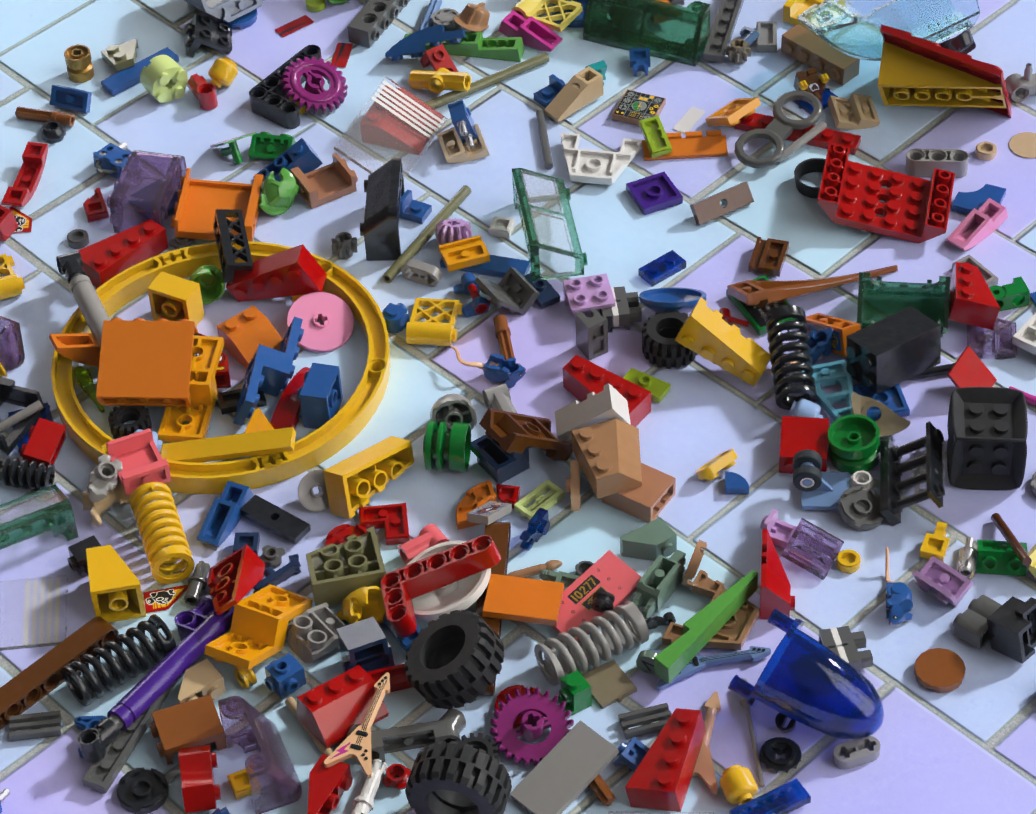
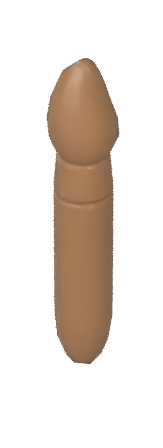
M550 560L545 564L510 572L507 576L527 578L540 574L542 569L554 571L562 566L563 563L559 560Z

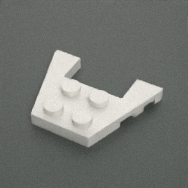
M561 132V144L569 179L572 182L613 185L642 148V140L623 138L620 152L578 148L580 134Z

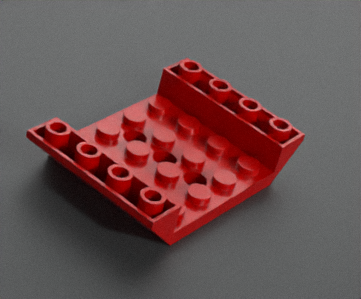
M829 143L817 203L833 223L918 244L946 233L955 173L934 168L930 180L913 177L899 172L848 161L850 147Z

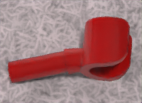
M721 308L719 310L723 315L722 319L726 323H735L748 327V321L731 316V311L728 308Z

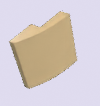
M852 93L850 98L846 99L830 95L827 103L836 128L858 130L879 126L880 121L871 96Z
M478 123L474 125L477 139L473 140V149L472 147L468 149L466 143H462L455 127L437 134L447 163H464L490 155Z

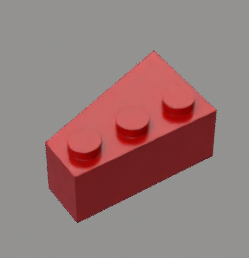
M955 262L948 282V320L993 330L1000 307L977 266H973L970 263Z

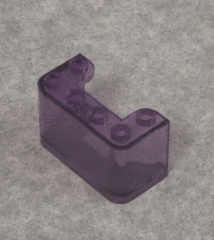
M133 150L128 155L127 164L122 168L121 176L115 182L112 194L107 198V207L110 208L111 213L110 223L113 224L114 233H120L150 219L163 227V220L168 219L167 208L176 189H181V177L186 175L187 167L184 156Z

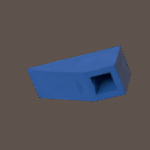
M301 138L257 174H263L264 181L269 173L274 171L275 180L280 182L279 173L282 168H286L291 172L290 169L299 167L306 174L315 170L323 163L313 148Z

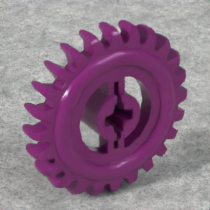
M304 57L303 60L299 58L296 59V62H291L285 68L281 81V86H284L282 92L288 91L286 98L293 97V102H299V110L305 105L306 113L312 107L315 115L318 112V108L322 110L323 115L326 112V108H329V111L332 112L335 105V108L338 109L340 104L344 103L347 96L346 90L348 85L346 84V78L342 76L343 72L337 71L338 67L336 65L330 66L331 62L327 61L325 63L322 58L318 61L316 57H312L311 60L308 57ZM303 76H304L305 79H306V83H305L304 88L302 87V84H301V78H302ZM324 78L327 80L329 84V90L327 92L323 88L325 84Z
M526 687L523 696L516 689L515 699L506 694L507 704L501 700L498 702V707L501 711L493 709V715L497 719L491 718L490 724L496 728H491L490 734L497 736L492 740L496 742V745H499L498 752H507L505 759L508 760L515 757L514 764L516 765L522 760L525 767H528L530 762H533L536 767L539 761L571 730L568 728L574 725V720H567L571 716L570 710L563 712L566 702L557 705L558 695H555L550 700L549 690H546L543 696H540L539 687H536L534 694L531 695L529 688ZM523 714L520 727L513 729L515 720ZM551 728L548 737L540 743L527 744L519 740V738L523 737L527 741H536L542 736L544 729Z

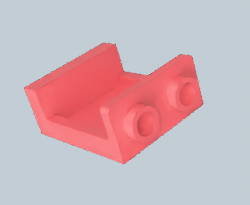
M151 429L106 443L107 453L111 456L110 461L113 462L115 459H118L122 462L123 470L118 472L117 478L126 496L132 494L136 488L145 483L161 482L164 484L171 481L169 464L166 458L162 459L154 443Z

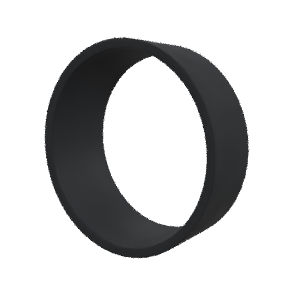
M811 158L800 162L794 170L796 188L802 195L818 199L820 187L805 185L799 179L808 173H823L826 159Z

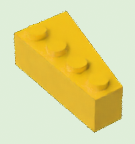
M701 297L685 320L675 341L699 354L704 359L718 365L723 370L730 372L742 381L755 386L763 375L770 361L771 354L750 337H743L736 325L730 326L722 319L723 315L716 309L712 311L706 306L707 301Z
M390 436L323 470L330 513L351 519L359 507H365L370 502V497L376 492L380 493L383 491L388 481L391 479L395 480L414 463L411 441Z

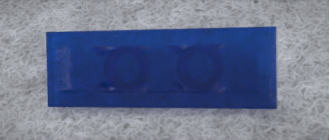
M796 778L730 810L729 814H788L810 803L811 796Z

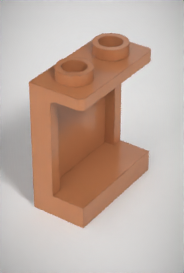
M337 153L332 154L333 162L306 174L299 167L290 169L296 179V184L300 187L299 194L311 209L357 191L356 182L358 178L355 171L351 170L344 158L341 159Z

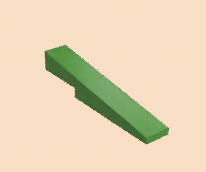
M465 32L466 38H461L462 42L450 44L449 40L441 41L447 53L456 56L521 62L525 51L522 37L483 38L482 32ZM429 43L426 44L427 50L434 48L430 47Z
M752 570L683 623V635L654 657V673L667 684H670L758 589V572Z

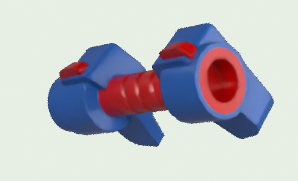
M470 272L464 273L461 276V284L453 287L454 294L462 293L472 298V302L462 307L463 315L467 318L489 312L491 304L490 300H487L486 297L480 296L479 285L475 282V276Z

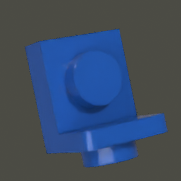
M554 74L550 75L549 85L533 93L534 100L546 108L563 89L565 82Z
M407 189L403 196H401L399 218L423 224L432 212V205L413 200L412 190Z
M633 737L628 743L623 741L617 747L619 753L612 764L617 766L620 762H623L635 772L649 748L636 737Z

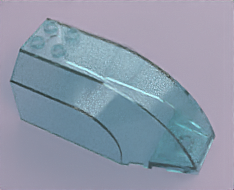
M825 0L819 6L814 4L797 16V18L806 29L836 50L858 59L881 61L884 42L880 31L881 24L910 32L911 36L938 43L948 40L951 36L964 32L969 27L975 25L980 15L978 0Z

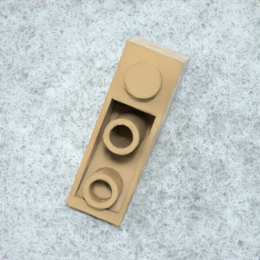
M590 66L578 72L544 109V113L555 121L560 122L604 95L603 75Z

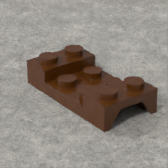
M488 408L479 423L486 430L485 434L496 440L500 444L499 447L507 453H523L526 447H538L545 451V455L548 458L556 461L557 459L568 460L573 452L572 442L558 440L551 433V420L547 418Z

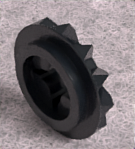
M771 738L760 749L761 762L765 764L766 769H774L776 774L778 771L788 773L790 769H796L798 763L801 762V749L795 741L789 738ZM776 754H785V759L782 757L776 759Z

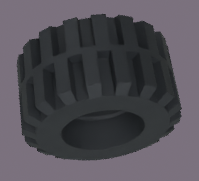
M664 310L662 313L660 311L656 312L655 316L651 315L648 317V320L644 321L642 327V353H644L645 359L649 360V363L652 365L657 364V367L660 368L666 367V369H671V367H676L677 369L681 368V365H688L689 361L695 359V355H698L697 353L675 341L688 317L687 313H679L677 310H674V312Z

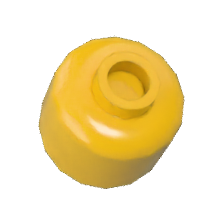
M226 57L216 59L208 71V75L211 78L210 83L218 88H221V86L230 87L238 75L237 64Z
M740 765L731 766L723 771L719 785L726 800L730 804H738L739 806L751 803L758 791V786L751 771Z

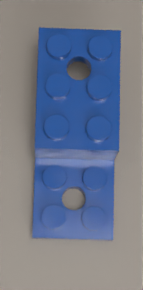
M294 316L281 341L279 351L260 344L257 347L246 370L233 421L234 424L242 426L246 418L250 419L253 408H256L260 394H257L258 391H264L265 394L278 397L281 389L285 390L289 378H292L295 366L292 365L293 360L297 359L300 350L297 344L301 341L304 329L301 328L303 319Z

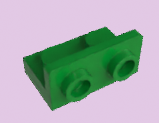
M268 132L256 133L252 135L248 156L253 160L273 161L296 143L294 137L288 134H280L279 136Z
M977 539V573L1026 576L1027 566L1021 563L1007 541ZM1020 542L1022 547L1028 553L1027 543Z

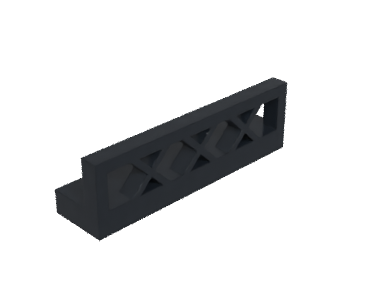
M216 209L213 229L224 282H233L235 270L252 271L253 269L242 210ZM226 217H235L237 220L232 222ZM235 230L240 234L235 236L232 233H230V231ZM238 244L243 248L238 250L235 247H233V245ZM239 257L246 263H238L235 260Z

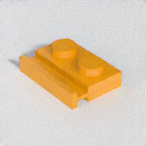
M480 235L439 245V253L442 255L448 272L490 262V254Z

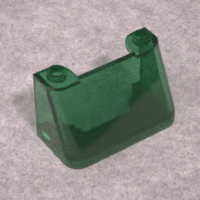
M859 272L857 323L863 329L911 306L940 324L942 337L943 334L948 332L951 277L939 276V281L936 283H932V280H927V283L882 281V277H877L876 281L871 278V273Z

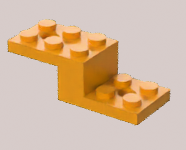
M194 335L189 389L192 396V406H166L158 431V440L163 442H180L206 438L217 401L218 391L215 374L224 347L223 337ZM185 421L190 422L189 424L182 425Z
M271 584L260 589L234 606L230 631L206 644L204 654L213 657V660L217 662H227L235 665V668L245 671L253 668L284 649L288 622L312 608L313 599Z

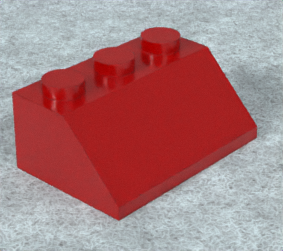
M357 665L298 696L297 719L328 749L345 740L352 726L362 724L375 694V680L360 665ZM384 701L381 703L373 724L389 716Z

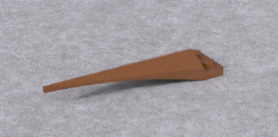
M893 265L860 273L818 279L787 281L746 280L727 285L728 294L737 298V300H741L747 305H758L759 308L895 272L898 271V266Z

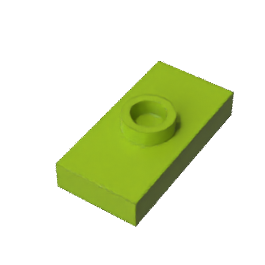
M659 115L640 120L639 127L651 157L655 158L672 153L671 144Z
M631 368L623 377L650 391L651 401L658 404L671 390L670 383L634 368Z

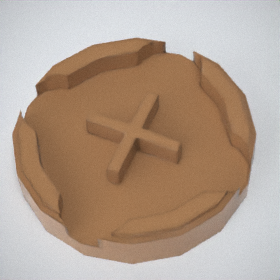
M698 540L683 577L682 586L691 587L693 583L692 578L695 577L704 555V550L702 549H706L707 542Z

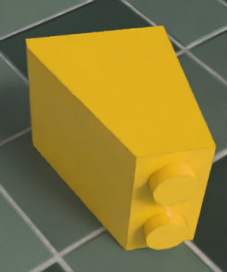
M105 545L87 548L90 594L95 616L102 617L108 623L146 617L140 581L113 547Z

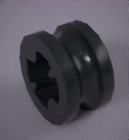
M597 591L593 594L594 601L591 603L593 610L601 613L613 610L614 606L612 603L615 601L613 594L606 591Z

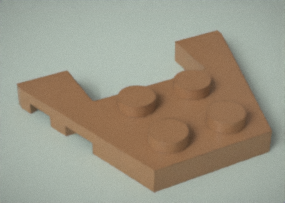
M699 570L691 585L692 592L712 598L711 602L727 590L724 588L723 583L718 580L713 581L708 577V573L703 570ZM747 600L703 648L741 650L760 615V608ZM670 622L662 637V644L670 645L683 635V625Z

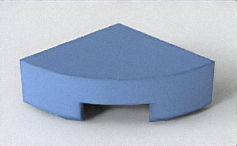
M746 26L740 31V39L745 40L746 43L748 42L749 46L760 36L757 30Z

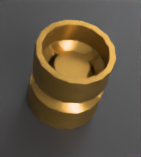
M79 44L68 47L64 52L69 79L75 83H84L91 80L94 76V69L91 62L90 49L85 45Z

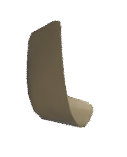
M854 391L852 392L851 404L854 414L867 416V410L870 407L875 406L880 409L881 417L875 421L880 429V437L899 433L910 425L911 422L900 417L882 402L858 395Z

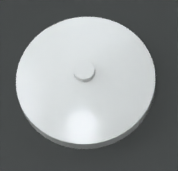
M447 541L436 544L419 553L407 565L466 541ZM491 568L413 598L415 618L421 621H432L439 619V616L444 613L450 614V611L466 610L485 591L490 580Z

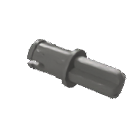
M199 561L196 564L193 575L188 579L189 586L184 596L186 604L191 606L198 605L201 593L207 586L206 578L210 570L209 563Z

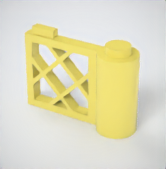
M520 0L511 9V12L514 10L525 19L532 16L547 28L561 33L583 11L581 3L572 0L570 2L566 0ZM550 3H553V4L558 5V6L547 7ZM573 10V12L564 13L563 11ZM559 11H560V13H561V14L551 15V16H550V14H549V13L559 12ZM542 14H546V15H547V16H545V17H537L538 15H542ZM563 20L560 24H557V23L552 22V21Z

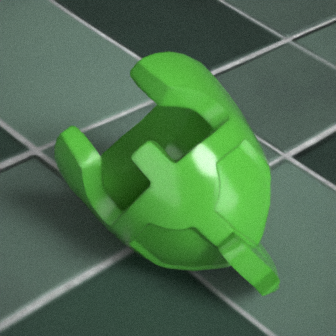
M282 168L279 173L280 182L275 180L274 171H271L261 185L258 205L265 213L272 216L287 212L300 192L296 179L286 168Z
M200 266L190 276V281L200 284L203 304L208 305L222 297L225 290V282L222 272L216 266Z

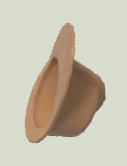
M484 2L478 4L468 3L462 12L454 17V22L466 30L481 32L489 28L490 13L485 9Z

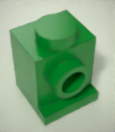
M578 670L560 678L561 690H559L558 702L560 704L566 702L565 711L570 710L572 716L592 706L591 686Z

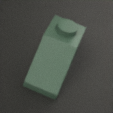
M661 517L620 537V554L623 557L655 561L659 555L668 557L677 550V534Z

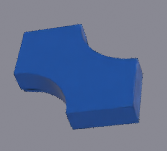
M985 184L984 187L974 192L958 191L952 203L951 211L968 215L974 208L978 210L988 198L1001 204L1006 195V188Z

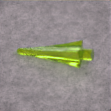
M78 366L75 369L76 373H74L77 377L76 383L90 397L99 411L104 413L103 405H100L96 398V388L90 369L84 370L83 366Z

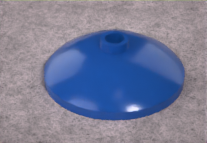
M656 288L641 292L639 294V301L654 312L660 311L662 313L664 310L674 312V310H677L679 313H688L693 310L701 297L706 301L707 294L692 288Z

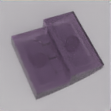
M997 318L993 330L967 324V346L974 351L979 359L1001 360L1016 358L1017 346L1012 344L1013 336L1016 333V322Z
M801 518L781 556L824 580L844 541Z

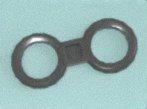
M797 90L784 93L778 97L773 104V116L775 119L765 129L747 131L736 141L734 152L737 159L744 165L752 168H766L780 161L784 155V141L794 131L793 129L811 127L820 119L822 115L820 100L812 93ZM803 100L811 104L814 111L805 119L793 120L783 115L781 109L790 101ZM756 138L770 140L776 146L774 153L763 159L749 157L745 154L743 148L747 142Z

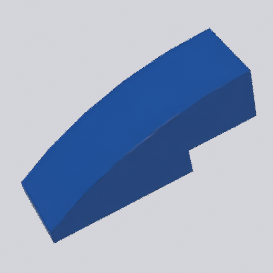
M231 481L227 482L221 497L215 498L196 538L197 541L219 547L228 538L243 516L241 515L240 508L254 496L248 486Z

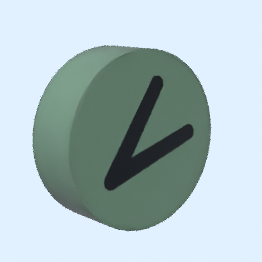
M651 650L641 651L636 660L637 667L643 672L655 674L654 657L658 653Z

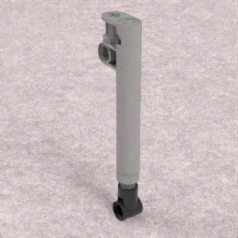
M77 251L56 256L60 275H65L70 290L101 350L103 320H110L90 278L83 269L81 255Z

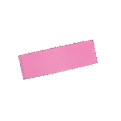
M988 198L978 210L974 208L950 234L947 241L963 251L974 247L990 236L1008 218L1006 207Z

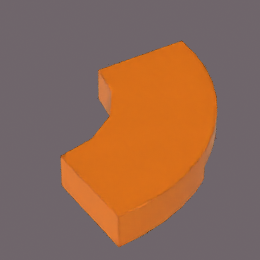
M490 480L468 490L466 496L458 503L455 515L458 530L480 525L467 521L468 512L489 501L497 502V496Z

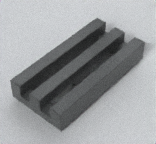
M663 703L619 714L618 721L627 740L661 731L672 713L669 710L668 704Z
M60 710L9 716L10 742L61 736Z

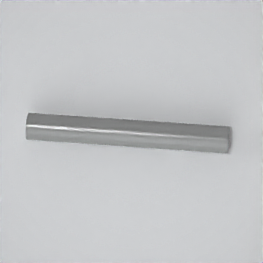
M821 121L785 148L784 155L777 164H780L826 129L827 124Z
M40 400L0 422V433L44 408Z

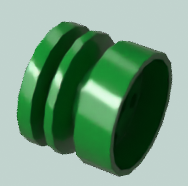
M436 421L428 422L423 440V456L427 470H433L435 462L437 470H443L445 462L448 460L450 471L467 472L471 455L469 445L471 443L470 423L454 422L449 433L446 422H440L439 429Z

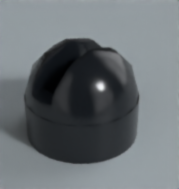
M790 711L779 712L775 718L777 729L783 733L793 731L796 726L794 714ZM787 718L791 719L787 727L783 728Z

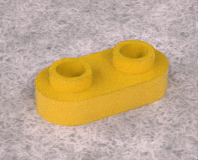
M733 448L728 449L702 465L695 472L700 480L705 479L706 482H709L719 476L717 472L721 469L726 470L736 464L734 460L738 456Z

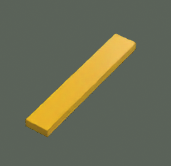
M294 427L164 443L161 448V457L173 461L202 463L294 451L296 431Z

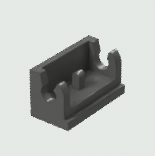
M593 308L590 309L593 317H586L581 311L575 313L576 346L588 360L608 352V319L602 317Z

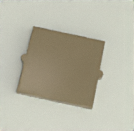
M614 659L599 667H593V670L582 675L590 684L591 696L601 709L617 701L622 702L623 698L637 692V687Z

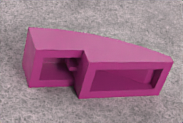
M514 10L501 21L498 30L507 37H522L525 46L541 51L551 52L563 40V38L532 16L525 19Z

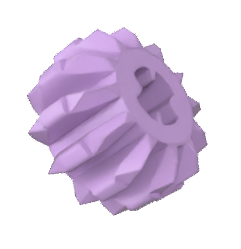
M448 218L436 224L435 236L437 243L443 245L472 237V230L468 221Z

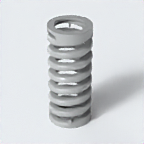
M626 601L623 605L616 606L613 611H605L602 616H595L590 622H582L579 627H572L567 633L562 632L556 638L547 639L544 644H536L534 647L536 661L546 680L551 685L557 686L560 684V678L577 669L580 672H586L588 663L596 667L600 663V658L603 661L610 660L611 652L619 656L623 652V647L626 650H631L634 647V641L637 644L647 642L649 640V630L638 607L633 602Z

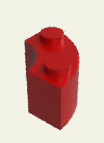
M210 745L179 749L185 813L217 809L216 800H221L220 785H215L213 768H218L216 752L211 753Z

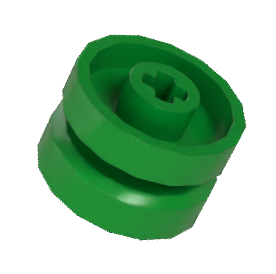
M854 414L840 417L831 424L828 429L829 458L833 467L840 472L854 474L857 471H871L878 465L880 461V429L874 420L867 416Z

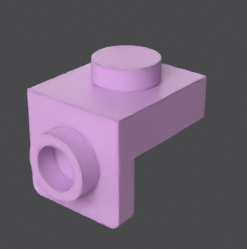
M773 509L768 516H764L760 526L761 529L768 530L774 545L789 550L798 537L800 529L779 520L778 510Z

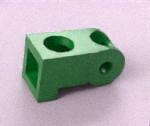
M1021 276L1013 278V283L989 287L1000 307L999 312L1029 305L1030 290Z

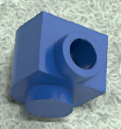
M389 303L382 311L388 333H399L406 328L407 322H410L409 310L402 303L397 305Z

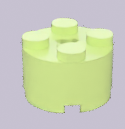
M167 55L153 57L150 60L151 63L147 67L144 66L141 71L140 82L142 86L160 103L182 98L185 95L188 73Z

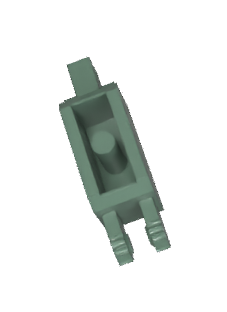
M676 550L670 558L659 555L639 580L636 594L631 602L638 609L640 606L644 607L642 615L645 619H648L654 612L658 613L681 584L685 570L686 553Z

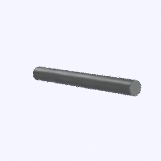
M542 110L536 111V119L545 169L550 170L553 168L545 116Z

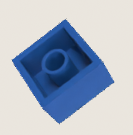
M312 363L310 370L306 371L304 385L299 388L297 395L298 401L301 402L300 417L303 418L304 427L318 429L337 414L343 400L339 366Z

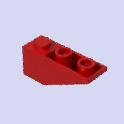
M325 754L321 755L309 773L307 814H329L331 810L337 808L340 797L344 791L349 790L353 781L350 764L340 762L325 768L324 760L328 756Z

